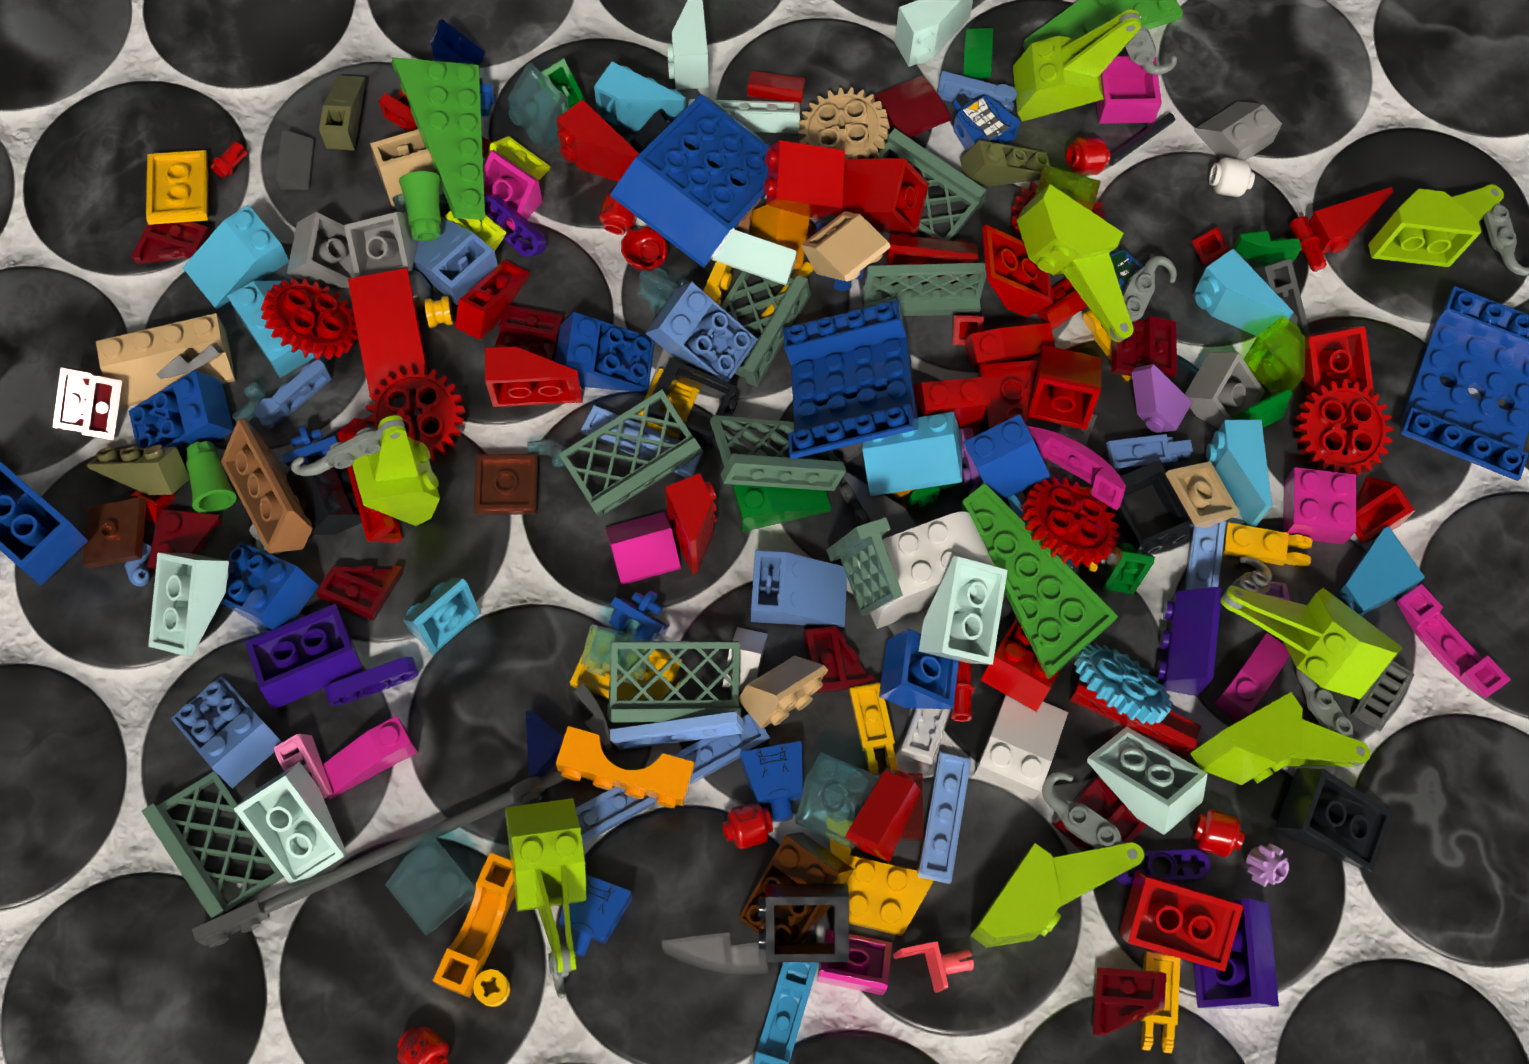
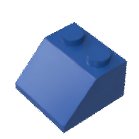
M1020 414L964 442L983 483H986L1002 500L1050 477L1038 448Z
M910 628L887 640L879 697L904 708L948 710L954 708L959 661L918 652L921 633Z

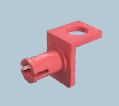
M937 941L902 948L893 953L894 959L925 953L935 993L948 988L946 975L972 971L974 968L973 960L960 962L972 956L969 949L941 954Z

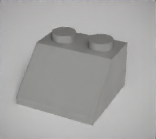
M1237 101L1195 128L1194 132L1220 159L1228 157L1246 161L1273 143L1282 123L1264 104Z
M314 212L297 222L287 274L300 280L305 278L310 285L317 281L319 286L349 288L348 278H354L355 274L344 225L318 212Z
M394 212L344 225L355 277L408 268V271H412L418 241L412 238L407 213Z
M1209 352L1185 395L1193 402L1190 409L1196 417L1219 429L1224 420H1231L1233 416L1259 403L1265 391L1239 353Z

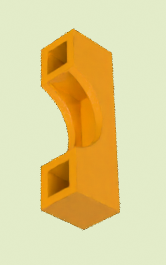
M568 726L557 757L556 766L558 771L562 772L561 776L567 779L580 781L581 777L593 780V785L598 788L612 790L614 786L624 789V794L627 796L643 799L645 795L656 798V803L661 806L675 808L676 805L684 806L695 762L662 753L653 764L646 768L625 770L615 766L606 758L601 748L600 735Z
M491 852L489 853L476 882L474 898L466 920L454 942L447 948L434 976L433 982L437 985L468 998L471 997L474 981L482 972L515 896L511 860Z

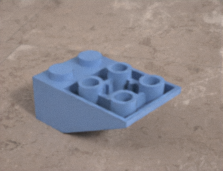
M441 216V236L433 241H418L413 268L420 272L445 296H449L455 305H458L459 299L494 270L498 264L494 250L476 234Z
M693 282L676 289L646 331V334L668 353L695 369L726 382L730 381L758 340Z
M755 550L751 622L845 628L847 575L844 567L787 552Z
M222 675L171 717L209 766L231 788H234L275 752L274 747L282 743Z

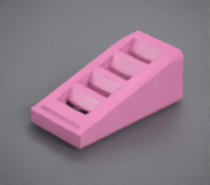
M296 734L274 747L276 757L283 771L299 761L305 760L306 764L303 767L308 773L311 772V778L317 783L323 799L333 794L312 735Z

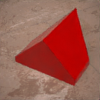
M1366 476L1356 498L1355 534L1362 544L1373 540L1388 526L1391 530L1401 526L1416 511L1398 484Z

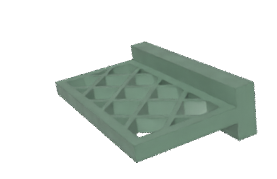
M895 128L888 136L885 149H881L879 157L874 158H885L889 152L897 158H905L916 171L921 173L925 180L926 177L930 179L927 181L929 183L928 187L939 185L944 189L945 197L929 199L927 190L924 206L927 207L928 218L920 220L918 229L926 237H936L940 240L952 241L976 209L979 210L986 202L985 188ZM962 201L969 206L964 213L952 215L950 202ZM946 203L948 215L932 218L930 205ZM950 223V231L945 238L934 232L933 224Z
M985 263L867 266L865 285L862 286L863 308L898 300L902 316L979 314L981 310L980 298L986 279ZM878 276H886L881 279L877 278ZM955 280L959 281L954 284H950V282H953ZM925 281H928V282H929V283H927V284H920V283L925 282ZM894 282H898V283H899V284H897V285H891V284L894 283Z
M742 271L721 305V308L737 322V317L753 312L756 321L743 327L748 331L759 328L761 332L751 352L748 353L743 366H739L735 372L736 375L746 378L747 384L755 387L759 386L784 342L783 329L793 326L811 296L808 278L799 275L795 279L789 278L787 283L789 287L786 292L773 297L770 288L780 285V283L771 280L767 281V279L762 278L764 282L747 287L746 281L751 273ZM767 289L770 298L753 303L751 294ZM747 296L750 305L734 310L732 306L734 301ZM772 304L775 310L772 316L760 320L757 310Z
M662 389L559 453V456L596 515L601 518L701 455L702 450ZM659 400H662L667 408L665 420L648 417L650 406ZM644 410L643 416L637 415L638 413ZM670 414L676 423L669 422ZM630 418L642 421L638 437L622 433L624 422ZM646 422L663 425L660 441L643 438ZM667 426L680 429L686 438L676 445L665 443ZM618 427L617 432L611 431L614 428ZM603 435L616 437L613 452L596 450L598 438ZM620 438L637 441L634 457L617 454ZM592 443L591 448H586L587 445ZM641 443L658 446L656 457L650 461L638 459ZM662 447L669 448L665 452L661 453ZM578 451L590 453L586 469L574 467L568 457ZM595 454L611 458L608 474L591 471ZM620 459L632 462L630 474L625 477L612 475L615 460ZM637 463L643 464L641 467L635 470ZM578 473L585 474L584 481H582ZM590 475L606 478L604 490L595 496H592L587 489ZM611 480L617 481L614 484L610 485Z
M713 415L710 420L724 464V469L721 473L723 484L835 491L846 472L844 463L835 460L832 450L816 454L823 460H815L811 457L812 455L795 459L786 457L784 454L787 451L789 452V441L776 431H782L786 434L793 432L794 422ZM723 427H729L737 434L733 437L723 430ZM749 429H756L765 436L761 439L749 431ZM743 437L755 445V447L750 449L740 442L739 439ZM771 439L783 449L779 452L766 442ZM733 447L741 454H731L730 448ZM760 449L769 456H760L756 452Z
M886 517L855 527L826 550L830 562L841 559L861 617L871 614L876 609L903 596L882 539V535L891 530Z
M610 641V680L607 717L611 722H665L735 711L741 715V708L739 707L740 642ZM618 649H632L640 658L625 671L618 664ZM637 649L648 650L642 655ZM655 649H664L672 657L660 670H657L646 659ZM670 649L680 650L674 655ZM687 649H696L704 658L689 670L678 658ZM702 649L712 650L708 654H706ZM719 649H732L731 662L723 670L710 659ZM644 661L655 674L641 687L630 674ZM676 661L687 674L673 687L662 674ZM708 661L719 674L705 686L694 674ZM617 668L623 673L618 679ZM730 670L731 679L726 675ZM660 677L671 690L662 699H653L646 690ZM692 677L703 690L694 699H685L678 690ZM723 677L731 685V699H717L710 692ZM626 678L639 689L630 699H617V687ZM642 694H644L648 699H638V698H639ZM674 694H676L680 699H670V698H671ZM706 694H708L712 699H702V698H703Z
M215 771L158 806H155L153 803L142 810L152 830L211 920L237 909L285 878L235 812L234 808L238 804ZM214 782L219 790L216 803L199 801L201 790ZM223 797L228 805L222 804ZM178 804L191 806L186 822L171 819L167 811ZM196 806L214 809L210 825L192 823ZM220 810L234 812L236 821L233 829L215 826ZM240 823L246 831L239 830ZM177 827L184 828L183 835ZM190 829L208 831L204 848L189 846L187 838ZM214 832L231 835L227 852L209 849ZM237 836L252 839L254 845L251 855L233 853ZM257 850L260 851L263 857L256 856ZM194 853H200V854H202V855H201V858H200V861L198 860V858L196 857V855H195ZM207 855L225 857L221 874L206 872L204 865ZM231 859L249 861L245 878L227 875ZM254 862L269 864L274 874L263 881L250 879ZM212 879L219 880L218 887L215 886ZM224 882L243 884L240 896L227 903L221 895ZM248 885L254 886L251 889L247 890Z

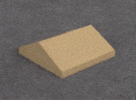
M1211 461L1168 470L1165 473L1194 526L1208 528L1240 513Z

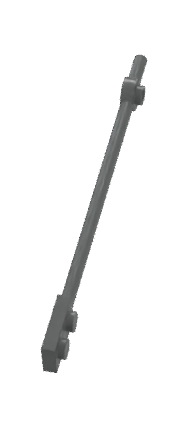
M557 769L541 777L535 776L515 784L506 793L263 902L255 900L192 928L195 941L204 946H219L229 940L228 936L240 930L242 933H246L260 927V921L269 918V913L513 803H523V805L534 804L541 800V794L545 789L567 780V778L561 776L562 772Z

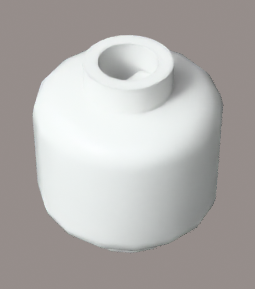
M1224 157L1218 163L1213 164L1209 175V184L1213 186L1215 193L1240 197L1247 189L1252 188L1255 174L1251 172L1250 164L1247 161Z

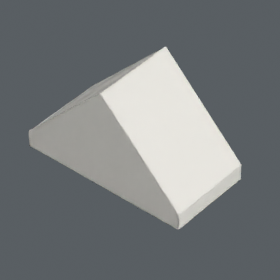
M737 627L732 641L740 642L739 691L743 692L747 684L758 678L768 634ZM729 649L727 665L732 659V649ZM731 670L726 674L730 679ZM724 678L723 688L731 689V685Z

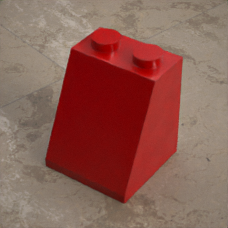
M782 140L769 147L765 156V164L768 166V178H766L764 183V195L767 196L766 205L814 219H821L842 209L845 150Z
M905 158L845 159L842 209L832 214L838 217L844 211L857 213L878 231L908 234L911 237H917L929 183Z
M1043 345L1037 362L1027 417L1087 430L1101 392V357Z
M982 377L914 384L918 417L954 412L959 429L970 427L973 430L974 436L978 435L987 407Z

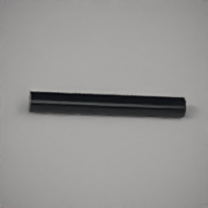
M1170 112L1112 152L1109 165H1115L1174 123V115Z

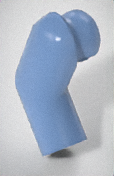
M144 542L142 559L125 563L128 578L136 586H144L150 580V573L145 561L150 555L151 546Z

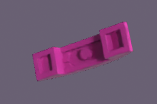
M1027 426L1043 461L1049 459L1093 485L1091 492L1093 497L1115 510L1120 508L1126 485L1109 463L1091 449L1071 438L1046 429Z
M1422 584L1396 602L1420 641L1455 678L1470 690L1486 699L1511 680L1489 655L1483 659L1440 613L1443 606Z

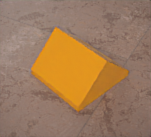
M765 205L753 210L750 235L797 251V259L793 269H800L803 265L805 254L801 244L807 240L810 217Z

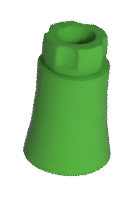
M429 171L407 173L399 178V184L405 200L412 238L416 241L425 242L436 240L441 236L440 176Z
M209 441L195 442L189 445L186 453V466L192 489L193 509L205 514L217 513L228 509L236 502L237 496L229 483L215 445Z

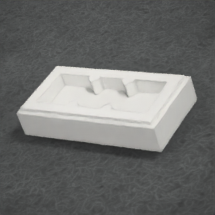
M916 708L901 749V755L932 765L951 709Z

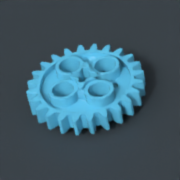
M1094 643L1093 646L1090 644L1086 646L1076 657L1074 665L1077 668L1075 671L1082 675L1079 679L1089 684L1087 689L1095 691L1097 699L1107 701V707L1114 706L1120 715L1124 713L1131 720H1134L1136 717L1142 724L1147 721L1153 725L1155 722L1159 724L1172 709L1170 706L1173 702L1169 700L1171 696L1164 692L1166 687L1158 684L1157 681L1159 679L1148 674L1149 669H1142L1139 666V662L1131 661L1127 654L1123 655L1115 648L1111 651L1106 645L1100 647Z

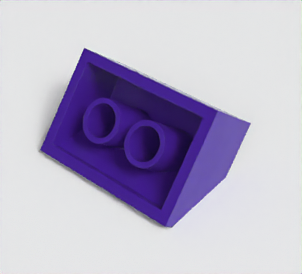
M1209 587L1176 591L1171 600L1165 602L1163 619L1167 620L1166 630L1162 631L1159 647L1164 649L1163 660H1159L1157 664L1156 677L1160 679V684L1166 687V691L1198 696L1213 679L1222 588Z
M336 604L245 641L259 689L273 710L321 690L333 682L364 671L354 643Z
M1253 899L1232 900L1244 907L1226 971L1194 963L1197 1008L1253 1009L1279 1007L1269 903Z

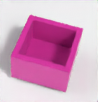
M1116 56L1101 73L1104 100L1096 101L1099 124L1154 123L1162 104L1158 75L1147 73L1141 65L1133 62L1129 56ZM1156 57L1154 58V61H1153V63H1154L1155 65H1157V64H1156Z
M1295 467L1284 481L1283 532L1289 533V535H1303L1312 538L1313 541L1344 545L1356 532V475Z

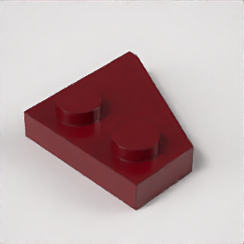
M194 222L147 224L131 255V259L136 264L191 258L209 238L211 232L207 226Z
M160 509L147 568L152 572H156L158 552L198 553L206 544L204 539L211 530L221 525L222 518L216 514Z
M392 565V569L374 570L373 566H359L357 568L332 566L317 589V596L374 621L403 575V569L398 565Z
M836 626L806 629L803 636L808 660L822 664L828 669L821 680L823 683L822 687L814 694L849 690L851 687L876 683L873 675H868L858 662L860 658L853 648L846 644L844 636Z
M1097 967L1093 1034L1105 1036L1164 1010L1167 974L1154 971Z

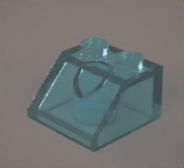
M530 62L524 68L507 98L510 109L508 114L517 126L521 125L526 130L527 135L535 144L539 142L548 150L560 141L557 136L556 119L569 110L568 100Z
M821 752L805 779L795 820L796 824L854 849L855 845L847 840L845 836L879 781V776Z
M433 835L404 858L385 884L426 936L472 899L476 889Z

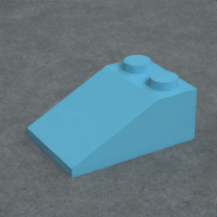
M247 205L225 219L184 265L183 269L213 307L218 310L230 302L227 295L252 281L263 280L287 264L289 259L282 244L253 209Z
M1234 249L1206 267L1192 295L1197 305L1201 309L1206 310L1211 317L1271 343L1277 340L1294 313Z
M1224 420L1219 430L1215 432L1210 444H1207L1206 459L1208 462L1211 461L1246 525L1256 527L1272 507L1262 420Z
M451 578L446 583L438 584L431 591V596L423 603L413 605L403 619L410 632L432 655L481 614L471 590L463 578Z

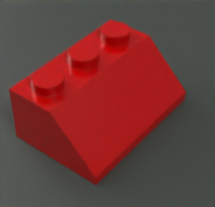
M890 234L889 236L891 247L887 250L886 265L977 263L978 249L975 243H968L964 240H940L936 237H911L908 234ZM955 280L953 282H950V284H954L959 281Z
M700 473L665 487L668 521L692 575L698 573L714 535V523L717 522L714 511H717L714 503L716 499L714 489L709 481L704 482Z

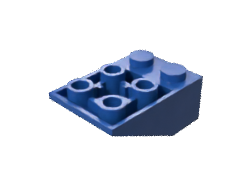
M573 312L560 325L555 362L577 370L581 387L646 393L649 388L654 340L647 335Z
M198 370L190 372L129 410L138 448H149L155 445L177 447L179 454L187 452V447L195 442L209 441L215 443L234 430L221 379Z
M240 541L226 559L229 561V577L226 593L220 603L263 629L271 631L293 622L319 585L297 566Z

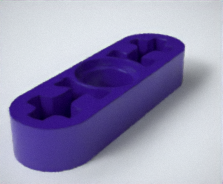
M495 194L484 195L485 214L506 231L503 239L525 257L542 254L546 247L544 235L501 197ZM509 217L515 223V230L512 234L506 229V220ZM527 238H532L531 243L527 240Z
M403 657L333 682L326 686L324 690L330 706H341L410 681L417 677L419 672L413 657Z
M1200 850L1144 852V870L1146 874L1176 883L1199 881L1210 870V861L1207 855ZM1161 858L1168 863V875L1159 876L1153 871L1152 863L1154 859ZM1191 858L1194 859L1195 863H1200L1201 868L1195 874H1193L1192 868H1181L1178 871L1179 876L1176 875L1177 864H1186ZM1136 871L1131 874V877H1128L1127 872L1115 877V879L1121 884L1133 885Z

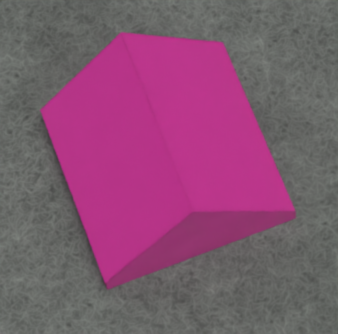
M491 150L483 168L484 195H498L527 220L543 203L539 181L495 150ZM509 217L506 220V226L514 231L515 223Z
M665 512L605 528L621 585L681 569L672 528Z
M826 930L824 943H833V930ZM849 934V962H820L817 982L884 995L888 987L892 942Z

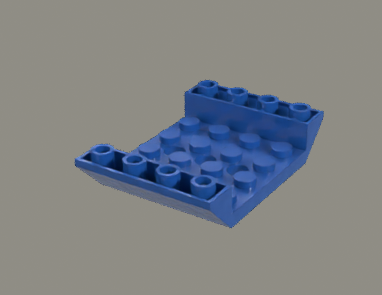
M700 94L634 159L610 196L704 268L720 251L727 236L766 196L764 195V183L766 178H768V166L765 164V156L771 145L709 97ZM684 144H692L697 150H690ZM713 161L717 163L720 168H713L708 164V162ZM737 179L743 186H737L731 180Z
M1454 286L1431 329L1399 420L1401 435L1519 481L1529 454L1523 451L1529 432V315ZM1440 377L1449 378L1452 381L1453 387L1444 386L1440 381ZM1468 388L1477 389L1481 394V399L1473 398ZM1497 399L1505 400L1509 404L1510 410L1500 408Z
M898 300L852 310L831 317H824L783 329L784 349L790 361L792 373L794 431L788 433L789 455L791 459L919 429L910 349ZM887 387L886 390L878 392L880 388ZM857 394V397L848 399L851 395ZM828 401L826 405L819 406L822 402Z

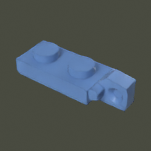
M1167 434L1113 440L1106 442L1105 445L1108 463L1117 473L1134 471L1158 460L1162 462L1164 467H1169L1177 464L1179 459L1189 458L1193 452L1191 440L1174 442L1173 437H1167Z

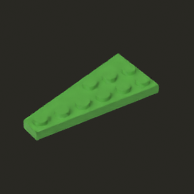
M1078 0L1024 40L1023 48L1026 51L1031 43L1058 35L1078 39L1112 20L1123 11L1130 9L1139 12L1141 25L1148 30L1180 20L1183 11L1177 0Z
M392 57L393 69L398 74L404 95L406 94L412 116L425 148L429 150L434 170L440 176L442 190L453 217L484 220L485 204L479 65Z
M984 483L962 501L961 508L963 511L970 513L995 567L1008 570L1004 593L1049 680L1113 624L1118 616L1066 563L1062 562L1058 555L1052 558L1051 549L1041 550L1040 546L1043 542L1031 539L1035 532L1026 530L1027 524Z

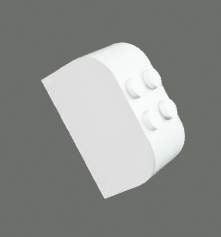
M969 512L952 513L883 539L903 596L876 609L870 615L876 628L879 629L928 610L953 556L995 566Z

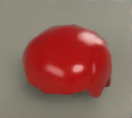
M645 226L639 230L631 229L626 233L621 241V252L627 263L634 269L651 271L660 267L665 262L668 256V245L663 236L654 229Z

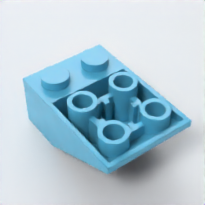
M614 62L610 63L594 86L597 114L610 126L620 131L639 132L652 115L659 111L665 121L669 120L672 123L686 109V97L677 90H670L658 84L654 79L645 78L633 72L629 67L620 66Z

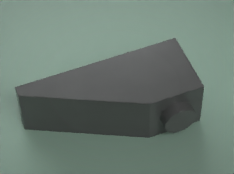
M1291 258L1273 260L1252 267L1294 312L1277 338L1283 352L1294 350V337L1310 334Z

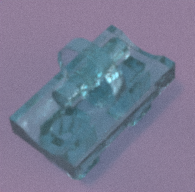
M657 267L651 272L643 270L639 277L640 285L637 296L649 301V310L656 314L661 307L663 308L678 287L690 282L684 279L678 280L676 283L667 280L668 275L666 271Z

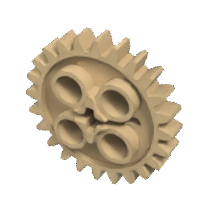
M853 87L849 89L848 94H844L842 88H839L838 95H834L829 90L828 98L824 99L821 96H817L818 105L809 103L811 112H802L804 120L799 121L800 130L798 131L801 144L845 150V159H869L870 155L878 158L877 148L885 149L884 140L888 139L889 121L886 109L882 108L881 101L875 102L873 94L866 97L864 90H861L855 95Z

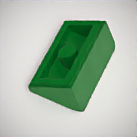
M1286 389L1233 416L1231 420H1262V428L1284 416L1292 392L1290 389Z

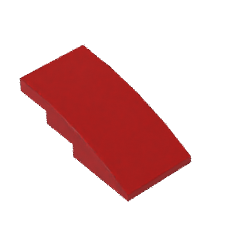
M408 268L348 278L369 394L379 395L380 391L376 384L386 386L388 384L385 379L386 375L390 376L393 380L396 379L397 369L403 375H407L408 366H411L415 374H418L421 366H424L428 375L419 328L420 324Z

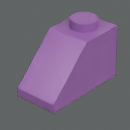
M1154 364L1134 368L1132 379L1137 415L1153 432L1163 433L1177 430L1193 402Z

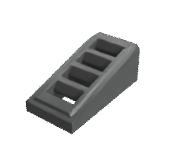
M1392 661L1368 692L1359 699L1351 715L1380 732L1415 674ZM1379 683L1383 684L1384 686L1388 687L1394 692L1391 694L1390 692L1378 686ZM1374 694L1382 700L1386 701L1387 704L1384 705L1376 699L1372 698L1371 696ZM1366 704L1381 712L1380 717L1365 709Z

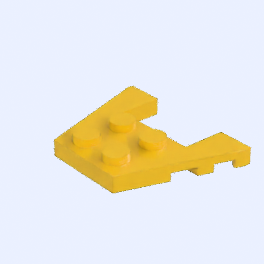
M828 815L829 850L854 869L846 882L849 893V924L903 936L934 882L933 880L917 877L922 847L917 871L850 855L852 843L845 836L854 821Z

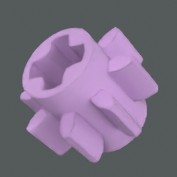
M1269 843L1267 847L1260 845V847H1255L1250 851L1246 860L1248 873L1253 875V881L1266 887L1268 883L1275 885V883H1280L1285 879L1289 871V863L1287 862V857L1282 855L1283 850Z

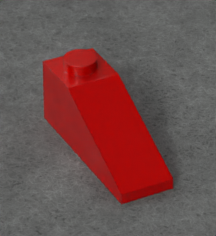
M1392 187L1315 211L1309 223L1315 236L1320 238L1318 245L1322 253L1325 254L1331 251L1338 253L1346 249L1349 243L1384 208L1394 193Z
M504 260L459 299L455 328L481 340L497 325L506 305H510L528 279L530 272Z
M1050 323L992 329L972 333L964 340L970 369L979 367L982 364L1002 363L1039 356L1043 345L1055 347Z

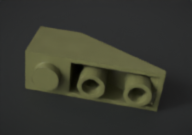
M337 75L323 104L319 126L326 149L355 150L366 83L365 77Z
M979 140L960 158L963 174L980 186L992 187L1040 180L1041 177L1050 179L1053 176L1047 152Z
M155 445L149 448L130 446L124 449H115L111 446L99 450L96 453L97 457L87 464L89 469L147 495H172L190 480L177 447Z

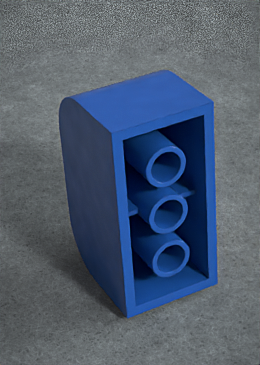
M0 462V551L42 587L88 540L64 516Z

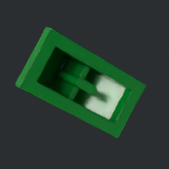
M563 58L539 72L543 97L559 116L582 99L586 102Z

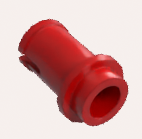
M232 142L231 146L219 158L215 157L213 159L212 170L222 178L231 176L233 174L232 170L248 155L247 151L243 150L244 147L238 142Z

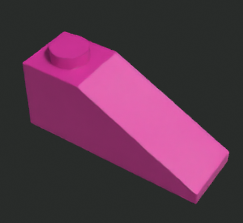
M1266 633L1214 702V705L1237 722L1246 718L1269 689L1290 657L1285 645Z
M398 716L368 730L323 764L333 792L328 797L329 800L418 753Z

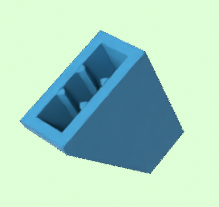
M1388 526L1370 543L1336 593V596L1360 616H1363L1413 589L1425 576Z

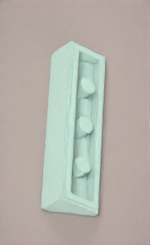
M690 99V100H689V103H688V106H689L695 99ZM713 100L753 132L797 134L799 131L800 103Z
M734 229L727 236L720 251L712 260L786 286L796 263L797 251Z

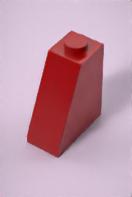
M896 770L895 774L884 771L847 831L845 838L858 849L890 863L921 791L916 783L913 782L915 778L900 770Z

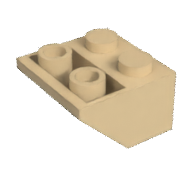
M418 129L370 143L374 162L392 209L405 205L404 196L399 184L401 176L416 171H429L438 174L434 170L429 150L425 148ZM441 180L439 187V195L444 193L442 190Z
M846 211L801 244L816 274L846 282L857 278L861 274L862 269L880 260L883 253L891 247L889 242L860 214Z
M793 656L747 684L739 697V702L761 729L771 723L776 726L789 716V711L794 708L800 711L813 700L811 695L822 687L823 683L821 680L828 669L822 664Z

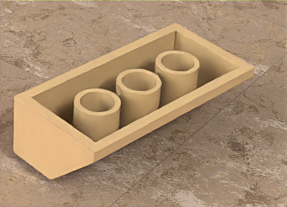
M216 313L96 341L102 374L123 380L119 409L140 404L189 374L190 372L160 379L156 375L179 354L186 353L193 360L213 343H218L225 352L212 362L196 370L221 379L222 384L236 381L227 332Z

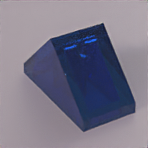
M443 19L438 21L430 41L434 60L474 64L480 67L485 51Z
M526 711L530 778L535 776L541 777L546 775L556 763L564 737L533 711Z

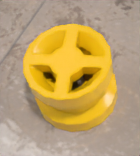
M442 296L440 300L435 301L431 298L425 299V311L429 328H434L442 323H445L447 326L454 324L449 296Z
M493 969L481 972L476 977L473 985L476 998L490 1007L503 1004L508 999L511 990L507 978L498 970Z

